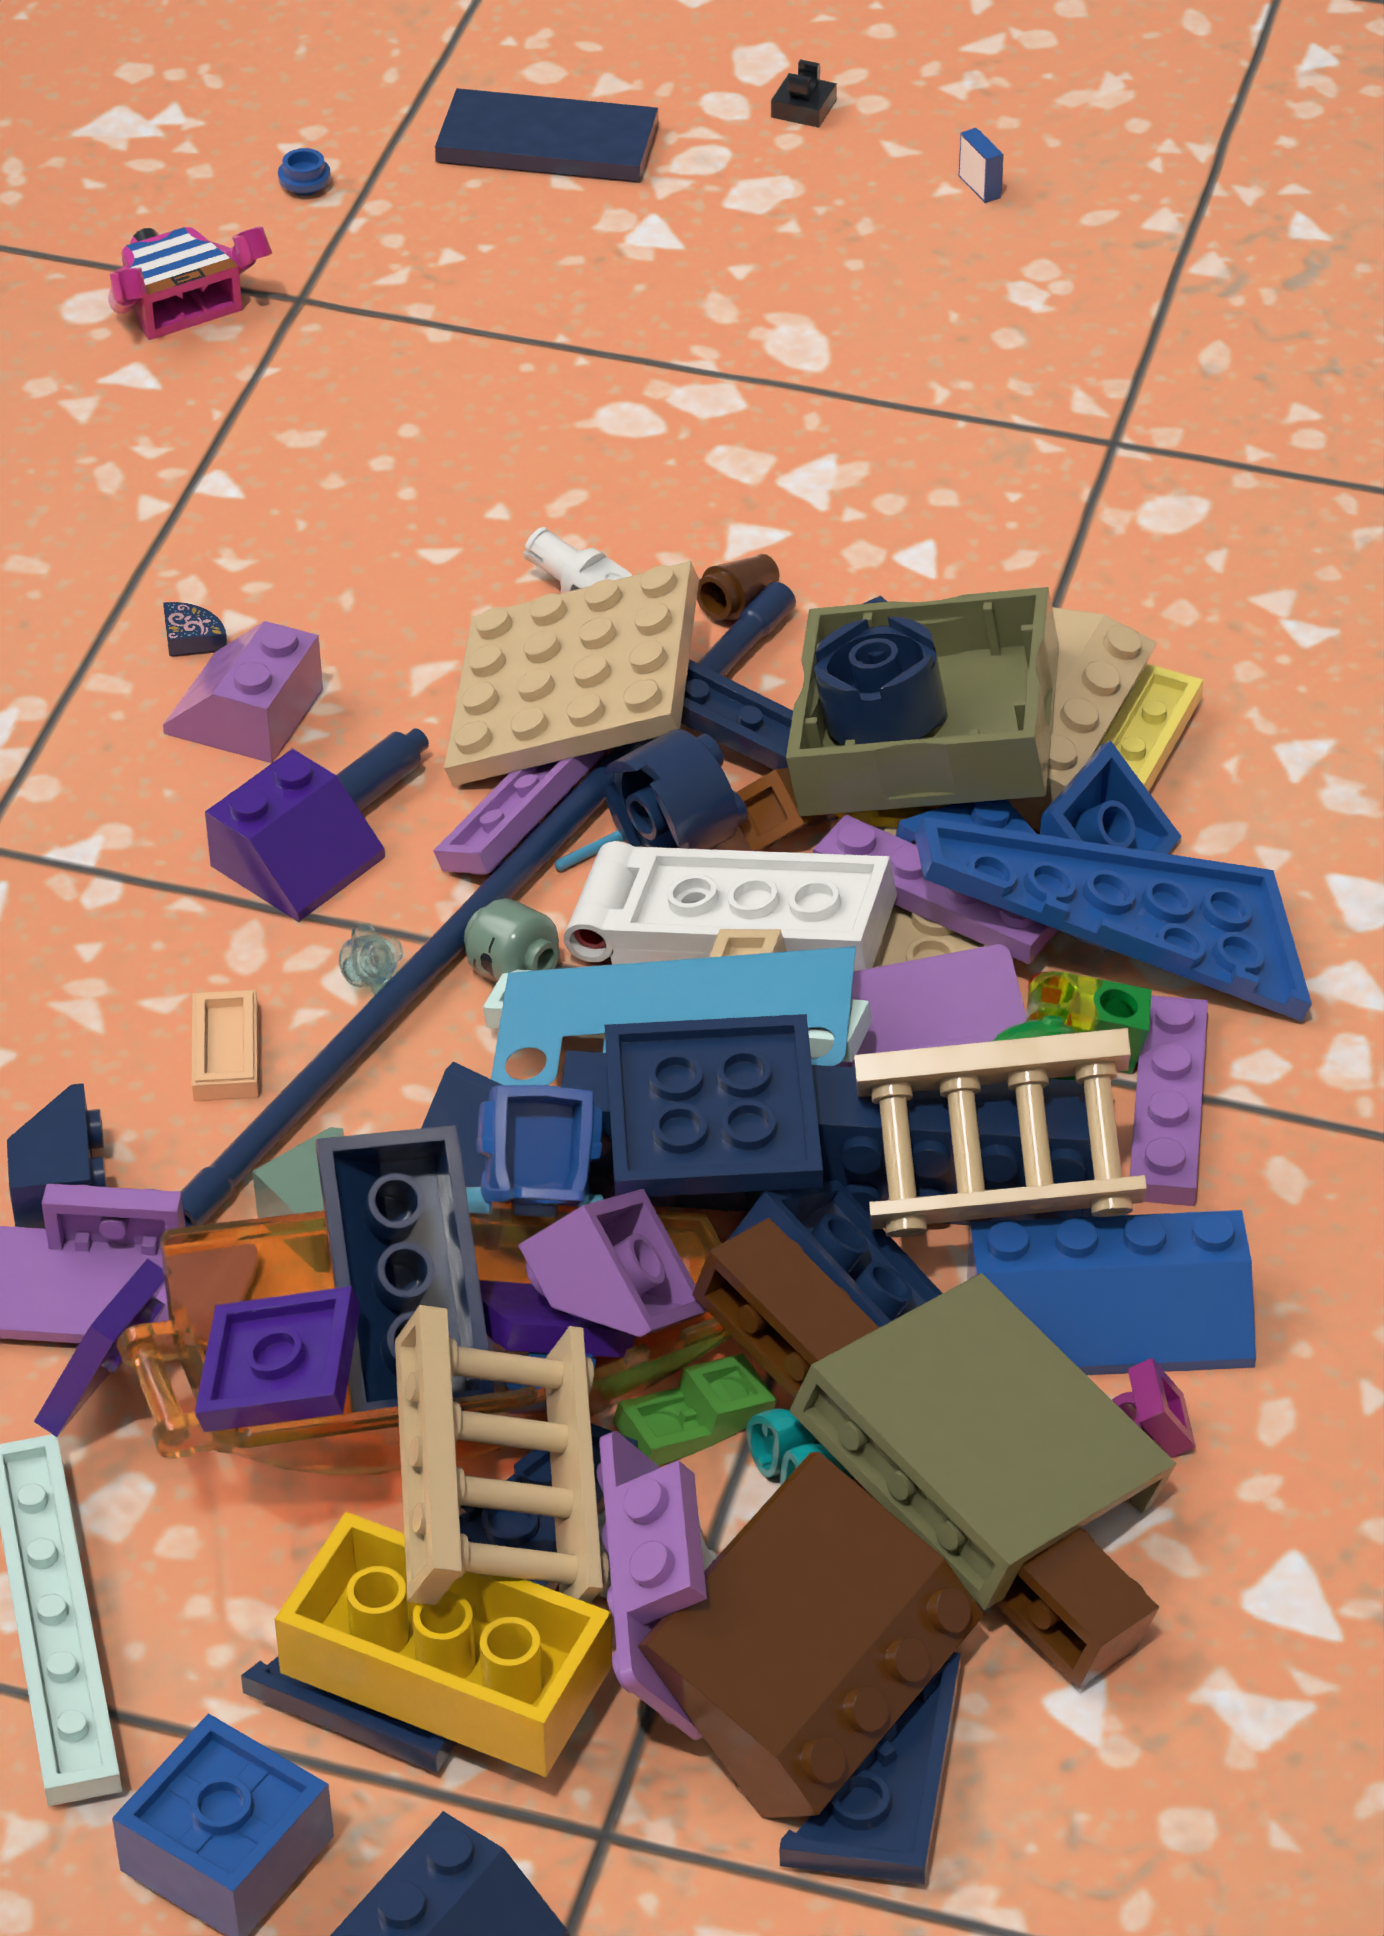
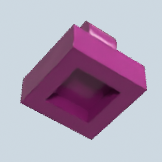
M1153 1358L1128 1368L1132 1392L1122 1393L1113 1398L1112 1401L1153 1441L1155 1440L1171 1458L1195 1448L1196 1445L1183 1392Z

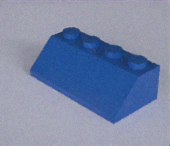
M1242 1210L970 1222L967 1280L980 1273L986 1276L1086 1375L1128 1373V1368L1150 1358H1153L1164 1372L1255 1368L1256 1349L1252 1260Z

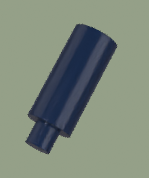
M417 728L412 729L406 735L397 731L392 732L336 774L360 812L419 768L421 765L420 754L429 747L428 738Z

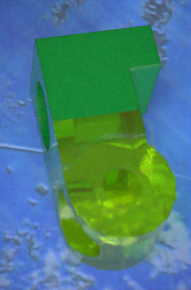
M1051 971L1042 973L1035 977L1029 985L1026 1021L1043 1020L1044 1016L1054 1015L1063 1018L1064 1024L1071 1026L1074 1029V1033L1128 1028L1131 1056L1128 1071L1120 1072L1132 1074L1149 1032L1152 989L1068 972Z

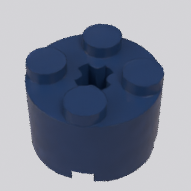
M887 617L889 626L869 628L868 619H863L838 628L821 641L815 652L817 662L814 666V674L825 725L829 734L835 740L844 745L846 740L854 739L856 744L914 740L926 735L933 728L942 725L947 720L946 699L932 635L925 626L908 618Z
M674 729L607 766L605 774L614 773V782L605 787L606 801L611 816L626 843L634 847L711 850L731 839L735 835L737 827L747 822L748 812L745 803L732 790L721 768L724 761L722 751L710 735L704 733L696 738L687 731Z

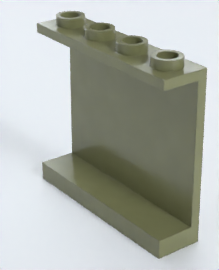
M982 1273L811 1364L789 1410L882 1506L946 1559L971 1597L984 1610L1005 1598L1024 1562L1128 1499L1142 1514L1151 1509L1177 1464Z

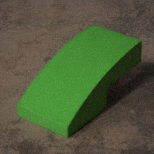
M742 1353L684 1367L678 1388L618 1402L613 1423L622 1435L637 1440L638 1449L660 1466L697 1453L747 1428L748 1421L753 1415L774 1409L777 1400Z

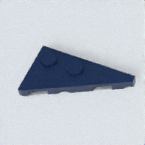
M953 1652L819 1815L810 1816L796 1833L789 1829L781 1838L779 1847L780 1866L925 1885L960 1676L961 1653Z

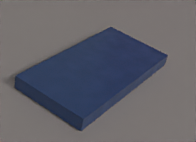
M456 88L435 145V160L439 163L640 182L659 123L658 107Z

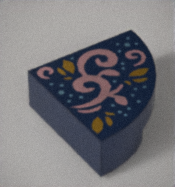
M163 602L169 656L213 652L227 645L225 627L212 612L189 603Z

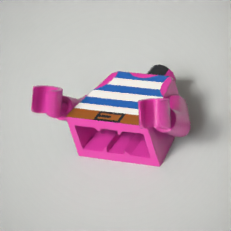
M263 226L250 228L232 237L234 242L232 248L209 241L191 227H183L161 235L152 228H143L133 235L130 244L126 245L121 251L123 267L110 273L111 287L108 302L111 309L118 314H127L134 309L148 340L242 311L239 275L252 267L256 259L272 254Z

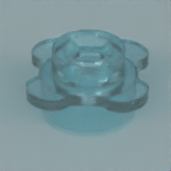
M362 923L353 928L351 932L352 938L347 940L342 946L339 954V966L347 982L360 988L369 986L375 995L392 978L398 961L403 957V948L397 938H384L375 933L374 927L371 924Z

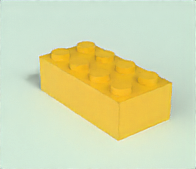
M346 1511L274 1618L281 1674L543 1777H547L612 1667L610 1611L526 1579L465 1572L460 1579H456L436 1605L408 1602L404 1533Z

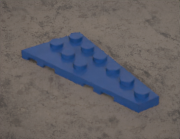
M923 817L918 826L915 839L923 877L927 881L1301 1022L1312 1005L1274 870Z

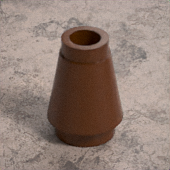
M758 554L745 559L711 566L705 570L702 578L699 580L698 604L703 612L714 620H736L740 617L741 612L769 583L779 581V568L776 562L767 554Z

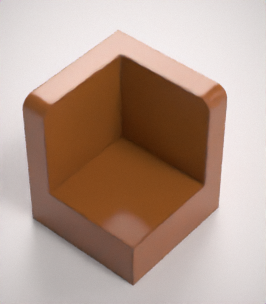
M788 768L775 769L736 792L747 808V822L739 827L752 851H763L802 828L817 826L827 820L825 814L799 817Z

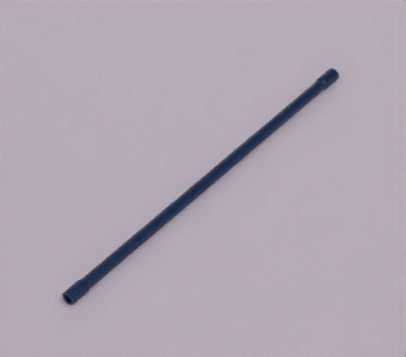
M780 582L769 583L741 612L738 621L697 663L725 677L760 639L767 637L795 608L796 598L791 589ZM658 737L615 747L210 1166L201 1169L180 1191L182 1193L187 1235H194L230 1198L233 1189L465 948V929L473 914L495 900L503 898L512 899L606 801L605 787L614 782V773L605 774L607 766Z

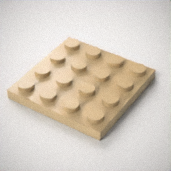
M688 561L672 566H656L644 573L617 580H601L589 587L561 594L550 593L534 601L506 608L495 607L486 610L482 614L472 616L444 770L452 785L457 786L662 736L674 729H680L699 577L692 562Z

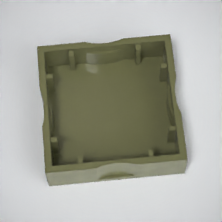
M1049 587L965 594L927 602L889 601L809 609L801 658L804 683L801 693L794 704L786 754L799 817L1046 796L1059 651ZM887 617L908 618L925 626L932 635L946 699L947 720L942 725L933 728L926 735L914 740L856 744L854 739L846 740L845 745L835 740L829 734L825 725L814 674V666L817 662L815 652L821 641L838 628L863 619H868L869 628L889 626Z

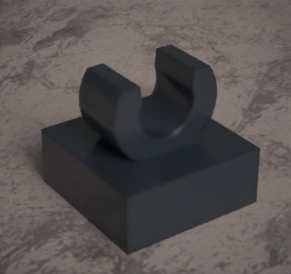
M800 59L798 62V75L788 73L771 99V118L819 128L837 101V83L820 80V63Z

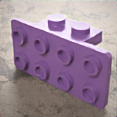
M1001 944L854 971L851 999L869 1001L872 1023L856 1055L991 1042L997 1037V1034L1010 1026L1027 1021L1011 953L1006 946ZM854 1060L853 1062L842 1061L836 1066L855 1068Z
M46 1184L42 1200L45 1229L0 1226V1338L80 1343L90 1325L147 1258L170 1273V1276L156 1297L166 1306L143 1340L134 1334L138 1338L134 1347L207 1351L215 1305L245 1300L253 1261L250 1244L240 1240L187 1237L182 1193L179 1191Z
M613 1431L600 1437L601 1463L597 1466V1479L604 1493L606 1524L602 1527V1540L609 1555L611 1586L607 1590V1602L614 1617L617 1648L612 1655L613 1669L619 1683L627 1692L633 1693L656 1710L666 1722L674 1724L693 1740L703 1738L702 1734L638 1648L641 1641L664 1616L707 1599L695 1474L679 1460L660 1468L619 1432Z

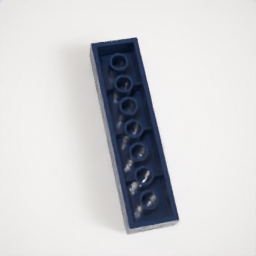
M566 1051L561 1087L593 1091L594 1106L602 1109L603 1130L601 1143L603 1147L600 1160L590 1163V1193L602 1194L603 1199L615 1196L606 1053ZM812 1065L823 1182L838 1180L870 1214L869 1202L889 1200L880 1106L872 1102V1096H857L854 1067ZM1049 1079V1085L1043 1088L1053 1183L1095 1180L1084 1084H1079L1074 1080ZM1008 1083L980 1085L981 1092L975 1094L985 1191L1026 1187L1016 1092L1008 1089ZM940 1089L912 1092L913 1098L907 1101L916 1196L957 1194L948 1099L940 1095ZM756 1191L648 1198L655 1207L749 1212L756 1203ZM1091 1208L943 1222L941 1224L970 1225V1222L1095 1216H1092Z

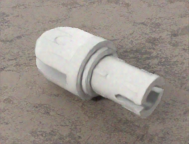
M545 527L538 528L525 544L527 550L523 552L524 559L544 569L559 580L561 593L589 587L601 580H617L632 576L629 571L606 557L604 553L596 548L591 547L579 551Z

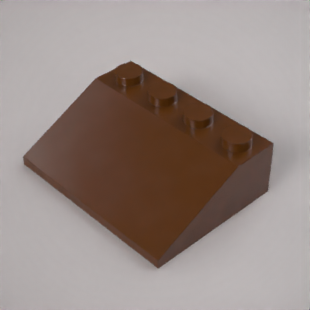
M820 1452L809 1453L704 1571L707 1599L664 1616L641 1641L638 1648L762 1818L819 1815L983 1618L984 1614L944 1557Z

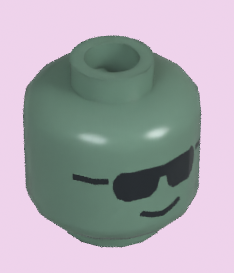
M503 898L489 903L486 907L480 908L473 914L465 929L464 942L468 963L478 974L496 983L502 973H510L517 969L531 971L554 969L557 965L559 938L556 925L547 915L518 901Z

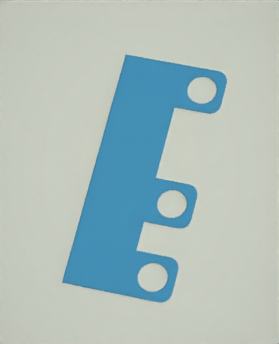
M856 946L510 972L507 975L491 1080L502 1085H549L557 1076L562 1038L566 1036L605 1034L604 1025L798 1014H807L808 1028H825L834 1036V1044L831 1050L820 1058L811 1059L812 1065L836 1066L844 1060L846 1055ZM604 1039L603 1053H606V1049H605V1039ZM536 1048L546 1055L547 1061L544 1069L530 1079H514L505 1070L508 1058L518 1050Z

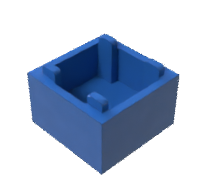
M209 1713L112 1817L120 1871L226 1936H247L334 1837L328 1783Z

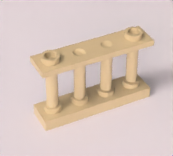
M1128 1028L854 1055L857 1096H872V1102L880 1106L889 1200L869 1202L871 1230L885 1228L886 1235L889 1237H910L927 1232L926 1224L1086 1208H1091L1092 1216L1113 1217L1132 1212V1204L1144 1202L1147 1190L1145 1175L1122 1177L1111 1081L1117 1078V1072L1128 1071L1131 1056ZM1076 1076V1082L1084 1084L1095 1180L1054 1184L1043 1088L1049 1085L1048 1078ZM1008 1083V1089L1016 1092L1026 1187L985 1191L975 1094L981 1092L980 1085ZM940 1089V1095L948 1099L958 1193L917 1197L907 1101L913 1098L912 1092Z
M419 1305L395 1340L408 1602L436 1605L454 1581L460 1579L465 1572L559 1583L560 1593L590 1604L605 1589L608 1579L609 1562L606 1552L600 1550L588 1398L593 1384L594 1367L591 1358L585 1357L583 1328L569 1326L546 1358L459 1347L454 1338H449L448 1312L446 1308ZM454 1375L543 1387L546 1391L548 1422L462 1411L459 1403L452 1401L451 1379ZM457 1440L548 1451L550 1452L552 1487L465 1476L463 1469L456 1467L455 1443ZM463 1505L554 1517L557 1553L469 1542L466 1534L460 1533L459 1508Z

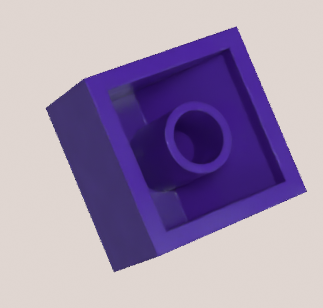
M293 748L205 811L210 866L297 922H300L385 858V848L337 775Z

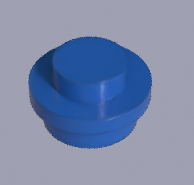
M299 148L284 155L282 164L278 169L280 185L297 195L314 194L325 187L331 179L330 167L324 161V156L319 151L310 148Z

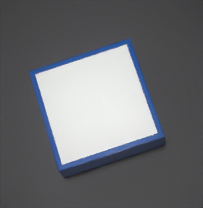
M977 128L960 132L958 176L984 203L1001 198L1004 154Z

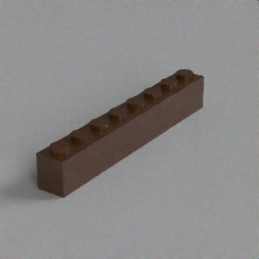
M770 1218L709 1250L692 1294L794 1399L811 1364L879 1328L852 1301L848 1293L843 1288L837 1286L804 1253L801 1246L790 1239ZM1082 1528L1024 1562L1005 1598L996 1603L1078 1688H1081L1137 1650L1159 1609V1606L1146 1594L1142 1586L1130 1578L1095 1543L1091 1535Z

